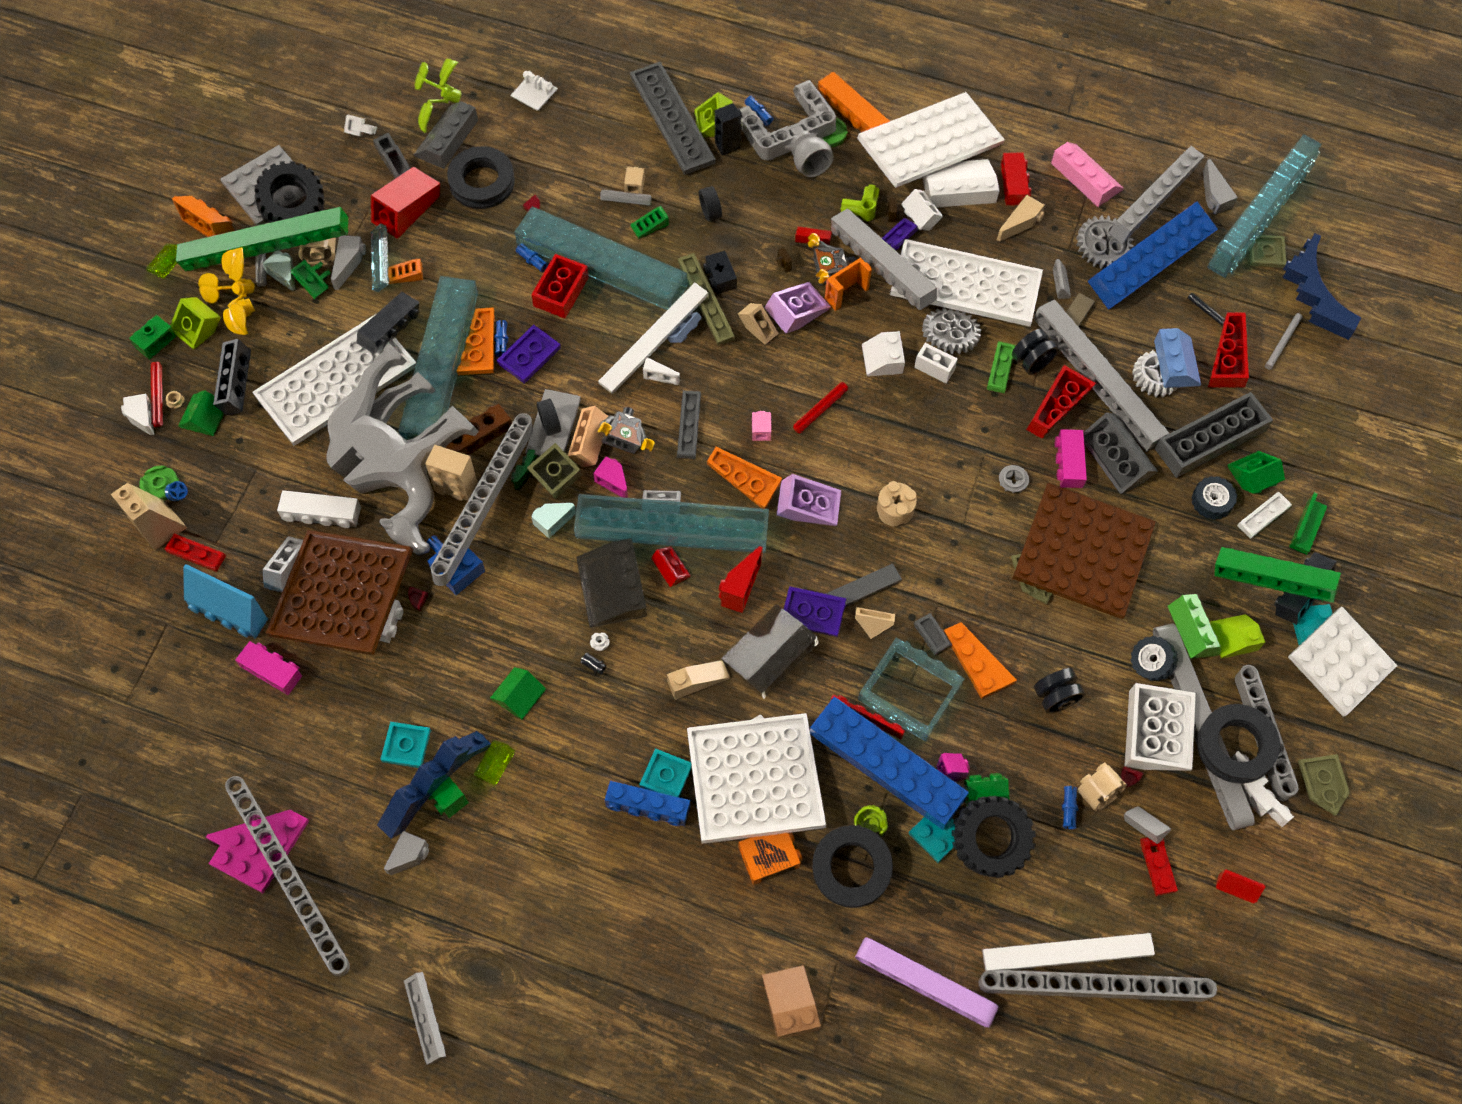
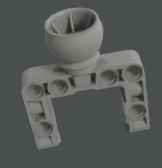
M810 80L796 85L793 89L796 99L809 117L800 120L799 123L792 126H786L770 133L767 132L761 119L749 106L740 109L742 112V131L761 159L771 160L791 151L794 155L793 159L796 168L806 177L818 176L830 167L834 156L830 145L821 138L835 132L836 115Z

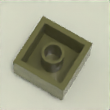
M556 443L527 467L530 473L554 499L559 497L583 475L577 465Z

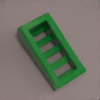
M659 206L630 224V227L637 238L640 239L669 226V218L663 208Z

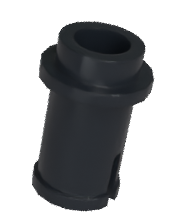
M588 652L583 655L580 662L593 670L595 675H602L607 667L603 660L599 661Z

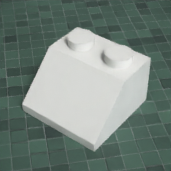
M900 331L880 333L862 344L867 376L903 374L905 360Z

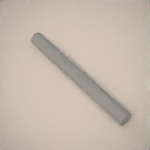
M1297 313L1267 361L1265 365L1267 369L1271 370L1302 319L1301 314Z

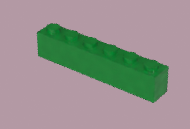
M1221 547L1215 563L1216 577L1332 603L1335 601L1341 573L1224 547Z

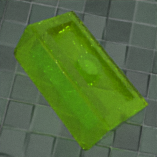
M166 244L147 266L146 270L160 278H165L177 264V244Z
M493 740L474 776L492 785H496L515 753L514 749L506 743Z

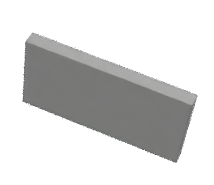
M545 389L541 401L549 398L552 400L562 431L547 436L539 413H537L533 432L526 448V455L527 450L531 449L535 450L536 457L539 458L554 443L564 452L566 451L581 396Z

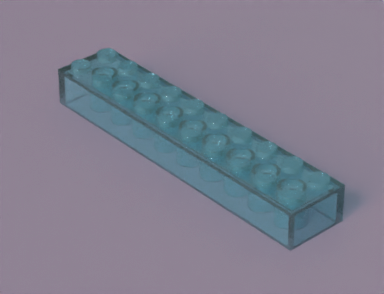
M1303 134L1216 247L1207 268L1224 278L1229 273L1233 274L1238 266V262H1242L1247 254L1246 252L1250 251L1256 242L1254 240L1259 239L1264 232L1263 229L1270 225L1273 220L1271 217L1277 216L1282 208L1280 206L1285 205L1290 198L1289 195L1293 194L1297 189V183H1302L1307 175L1306 173L1311 171L1315 165L1313 161H1316L1321 153L1319 151L1321 143Z
M533 206L515 230L517 245L520 246L523 243L531 251H535L549 259L558 254L587 265L589 276L666 310L681 297L688 285L686 272Z
M440 276L414 375L419 372L436 391L433 394L418 393L407 399L398 430L399 434L406 441L419 436L448 411L457 377L456 371L460 365L461 355L478 295L475 280Z
M579 494L574 531L575 537L581 539L753 552L760 546L763 547L762 553H766L769 509Z

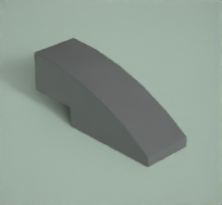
M389 133L373 140L377 152L395 179L411 169Z

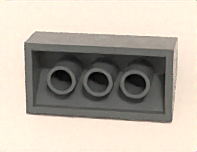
M462 101L449 106L417 149L414 157L444 169L478 122L476 107Z
M1105 413L1083 432L1084 444L1120 494H1124L1145 483L1158 472L1116 414Z

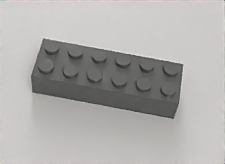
M1252 392L1160 438L1155 450L1174 476L1178 478L1267 431L1273 419Z

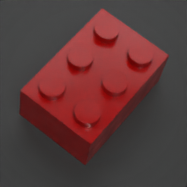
M555 254L531 294L533 307L566 319L589 279L587 265Z

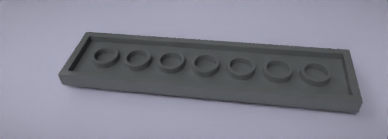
M661 62L630 72V78L684 175L715 164L712 152Z

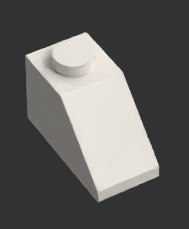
M141 394L124 397V405L121 406L123 416H126L130 423L149 435H154V427L151 424V401L148 396Z

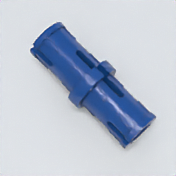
M753 96L747 97L745 105L749 106L752 111H755L765 126L770 125L773 117L765 110V107L759 104Z
M523 243L516 248V253L522 256L529 265L532 264L541 273L547 269L549 264L541 259L537 252L531 251Z
M501 320L496 322L494 341L496 342L495 355L500 357V350L502 355L506 352V343L508 342V323L502 320V327Z
M1072 786L1064 787L1062 810L1064 811L1063 828L1067 829V826L1068 829H1076L1077 827L1076 811L1078 810V805L1076 804L1077 787L1075 786L1073 789Z

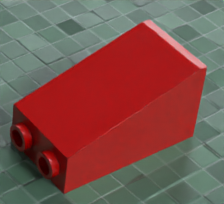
M412 167L371 195V222L398 239L440 197V183L417 168Z

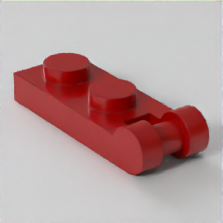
M1148 837L1141 838L1140 844L1155 896L1176 893L1178 889L1165 849L1164 838L1158 844ZM1156 846L1157 852L1152 853L1151 847Z

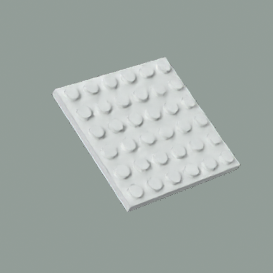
M807 713L687 728L702 844L826 828Z

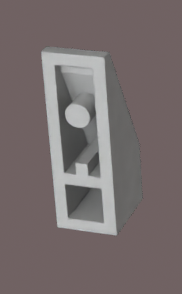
M1211 159L1207 160L1203 169L1205 197L1209 209L1216 215L1233 208L1238 197Z
M360 236L339 237L331 277L335 290H339L360 264L362 255L365 254L366 247L362 243Z
M289 536L286 538L263 568L264 588L283 592L303 540Z

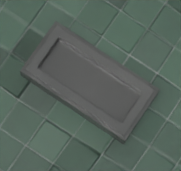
M931 613L914 622L913 625L934 655L952 646V643Z

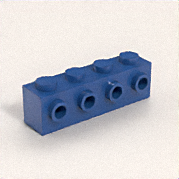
M610 781L605 797L606 807L610 810L625 811L633 816H645L653 821H665L673 826H685L690 810V800Z

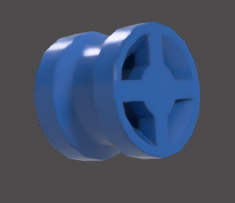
M174 481L166 486L164 492L170 501H179L185 498L188 490L183 482Z

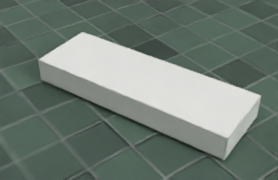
M1277 492L1239 522L1237 526L1251 539L1288 510L1292 504L1281 493Z

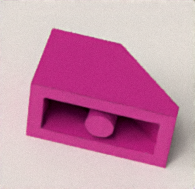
M605 457L593 473L594 481L626 500L628 493L622 465L616 459Z
M957 753L941 754L936 765L938 771L954 782L966 779L968 771H970L968 761L963 759L962 754Z

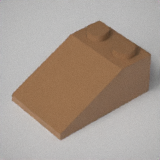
M804 965L762 975L777 1040L820 1029L821 1026Z

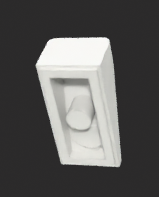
M646 358L643 367L644 379L675 385L680 384V374Z

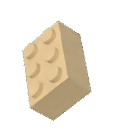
M434 445L425 463L434 490L441 495L448 494L457 500L468 501L478 483L470 456Z

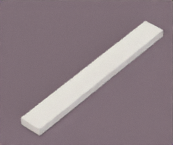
M694 283L599 380V384L613 394L642 365L646 358L709 296L708 292Z
M1151 933L983 949L982 951L985 971L1024 969L1155 955Z

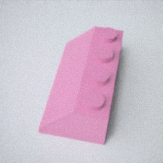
M1067 142L1055 150L1051 164L1097 207L1123 190V187L1078 145Z

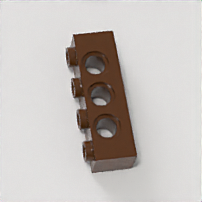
M499 403L491 406L484 413L474 416L469 421L479 431L476 436L469 434L461 435L450 442L445 448L470 455L506 433L512 425L511 418Z

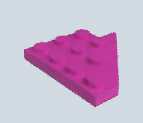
M292 810L266 817L288 855L309 820ZM262 819L254 820L252 826L260 825ZM245 823L206 836L208 840L220 846L208 864L262 894L265 892L275 875ZM265 836L262 839V844H268L272 836ZM274 854L272 856V861H279L282 857V854Z

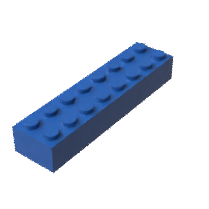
M1197 201L1088 280V283L1109 310L1218 229Z
M835 696L810 727V735L942 830H944L967 798L969 793L967 790Z

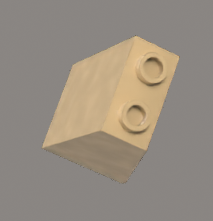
M126 483L111 494L154 550L168 542L174 533L178 535L187 528L164 500L129 483Z

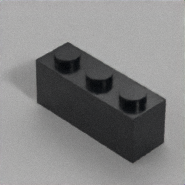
M734 103L715 110V145L722 156L740 149L742 141V112L739 108H736Z

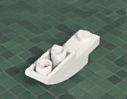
M1239 751L1231 757V759L1238 762L1250 761L1246 755L1241 754ZM1265 775L1254 782L1241 784L1247 801L1260 817L1267 812L1281 827L1294 817L1290 810L1281 804L1270 790L1263 787L1268 782Z

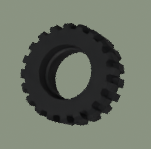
M280 161L279 165L274 163L270 165L269 170L265 168L262 171V176H258L256 180L257 184L254 188L257 209L265 222L272 223L323 211L324 192L320 179L311 168L307 170L306 165L302 163L296 165L295 161H290V163ZM290 185L301 188L306 193L307 198L298 207L284 208L273 201L274 193L279 188Z
M995 796L980 797L978 800H972L967 803L968 806L958 812L960 815L954 820L955 829L952 830L951 835L954 836L952 844L953 848L958 852L956 855L959 860H962L968 869L987 877L1002 878L1004 875L1010 876L1015 874L1017 869L1021 870L1025 866L1024 862L1026 860L1029 861L1032 857L1029 853L1031 849H1035L1036 844L1033 843V837H1036V832L1031 827L1034 824L1032 819L1026 816L1028 814L1026 810L1020 808L1018 803L1010 801L1008 798ZM988 817H999L1006 821L1010 828V844L1006 851L999 856L985 855L979 850L976 843V830L979 824Z

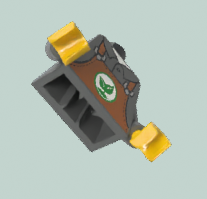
M813 233L808 237V240H810L808 246H815L813 260L817 272L816 277H818L820 286L826 285L827 278L856 261L855 256L845 258L842 248H836L820 241L817 234Z
M624 407L623 412L617 411L614 416H608L600 423L597 431L605 433L601 441L602 443L632 454L640 446L641 450L647 448L651 452L655 444L653 440L646 437L645 431L641 427L642 421L633 417L634 410L630 407Z

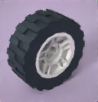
M1217 476L1204 478L1193 491L1191 497L1192 505H1194V509L1199 515L1207 519H1222L1231 512L1236 504V490L1224 478L1222 479Z
M1147 636L1143 640H1139L1137 645L1133 647V652H1131L1132 667L1137 671L1138 675L1150 681L1165 680L1177 668L1178 654L1174 649L1175 647L1161 637ZM1156 655L1157 661L1152 662L1151 659H1153Z

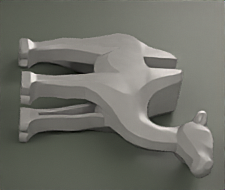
M388 344L374 362L364 370L358 386L335 406L329 416L328 432L330 443L326 459L330 467L344 477V481L359 493H367L389 486L404 489L409 496L406 507L390 519H381L380 524L385 528L393 541L399 545L410 546L413 549V553L422 555L429 552L430 545L424 541L418 525L426 517L434 501V492L427 475L425 463L434 445L445 448L459 436L465 434L476 436L479 431L453 406L419 436L407 441L392 427L387 425L386 423L402 402L418 393L433 394L436 391L417 372L412 379L396 387L386 389L375 399L376 391L383 375L392 366L404 365L407 362L394 347Z

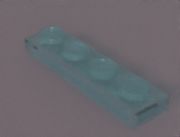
M381 223L371 231L372 290L376 292L381 291L389 283L387 226Z

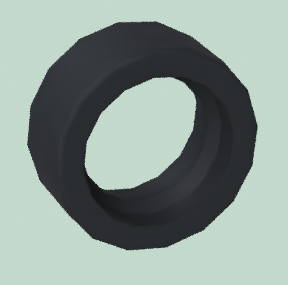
M710 186L700 189L698 196L706 220L709 222L722 218V208L715 188Z
M549 398L537 402V410L546 435L550 436L560 433L562 431L552 400Z

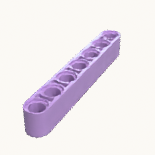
M864 938L855 956L863 964L988 1028L991 1026L999 1008L995 1003L872 939Z

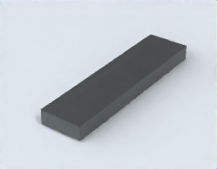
M683 390L677 458L696 459L701 402L700 391Z
M892 563L826 594L846 598L845 607L900 583L902 579Z

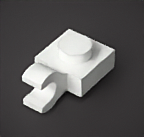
M346 115L344 132L356 136H362L363 132L376 134L377 127L364 124L365 119Z

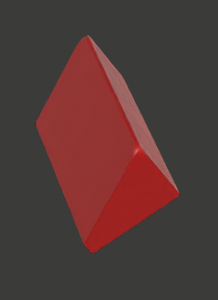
M797 227L795 242L808 244L810 241L808 237L815 233L819 236L820 241L830 245L832 231Z
M672 546L655 551L652 560L669 587L675 586L690 577L689 572Z
M1227 869L1219 874L1215 886L1220 891L1253 904L1258 901L1265 889L1264 884Z

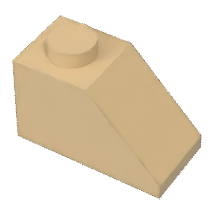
M750 303L738 313L746 329L763 344H767L778 335L762 304Z

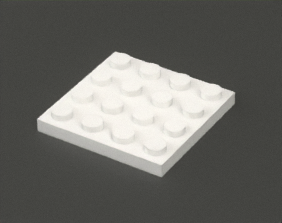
M1343 607L1338 608L1288 656L1342 716L1348 715L1397 666Z

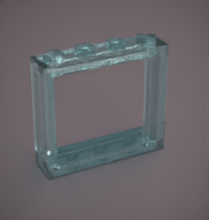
M895 638L860 691L858 701L926 742L959 691L965 678L958 675L957 671H951L946 668L941 661L931 659L924 651L911 647L909 642H903ZM896 652L953 686L928 726L871 692Z

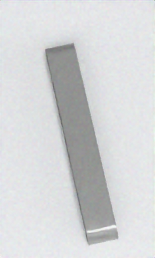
M1245 665L1236 674L1235 683L1243 705L1253 707L1265 714L1278 732L1280 753L1273 767L1267 772L1275 797L1278 800L1287 801L1298 792V784L1259 673L1254 666ZM1243 674L1248 675L1250 679H1246ZM1250 692L1254 693L1256 698L1252 697ZM1276 767H1279L1282 770L1283 774L1279 773L1276 770ZM1282 786L1287 787L1289 793L1285 792Z

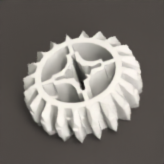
M1153 350L1150 354L1146 352L1135 362L1132 375H1134L1133 381L1137 382L1136 387H1142L1141 392L1146 390L1148 395L1153 393L1155 397L1159 394L1164 397L1166 394L1170 395L1178 389V387L1164 388L1157 353Z

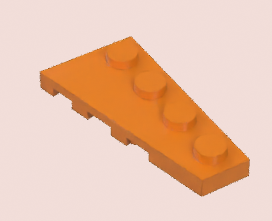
M479 308L475 310L470 333L465 342L466 346L461 355L460 366H458L456 371L457 375L494 373V308Z
M715 447L707 460L708 466L764 511L782 481L781 477L718 447Z
M962 622L944 630L945 635L952 643L953 651L981 699L1017 682L1012 674Z

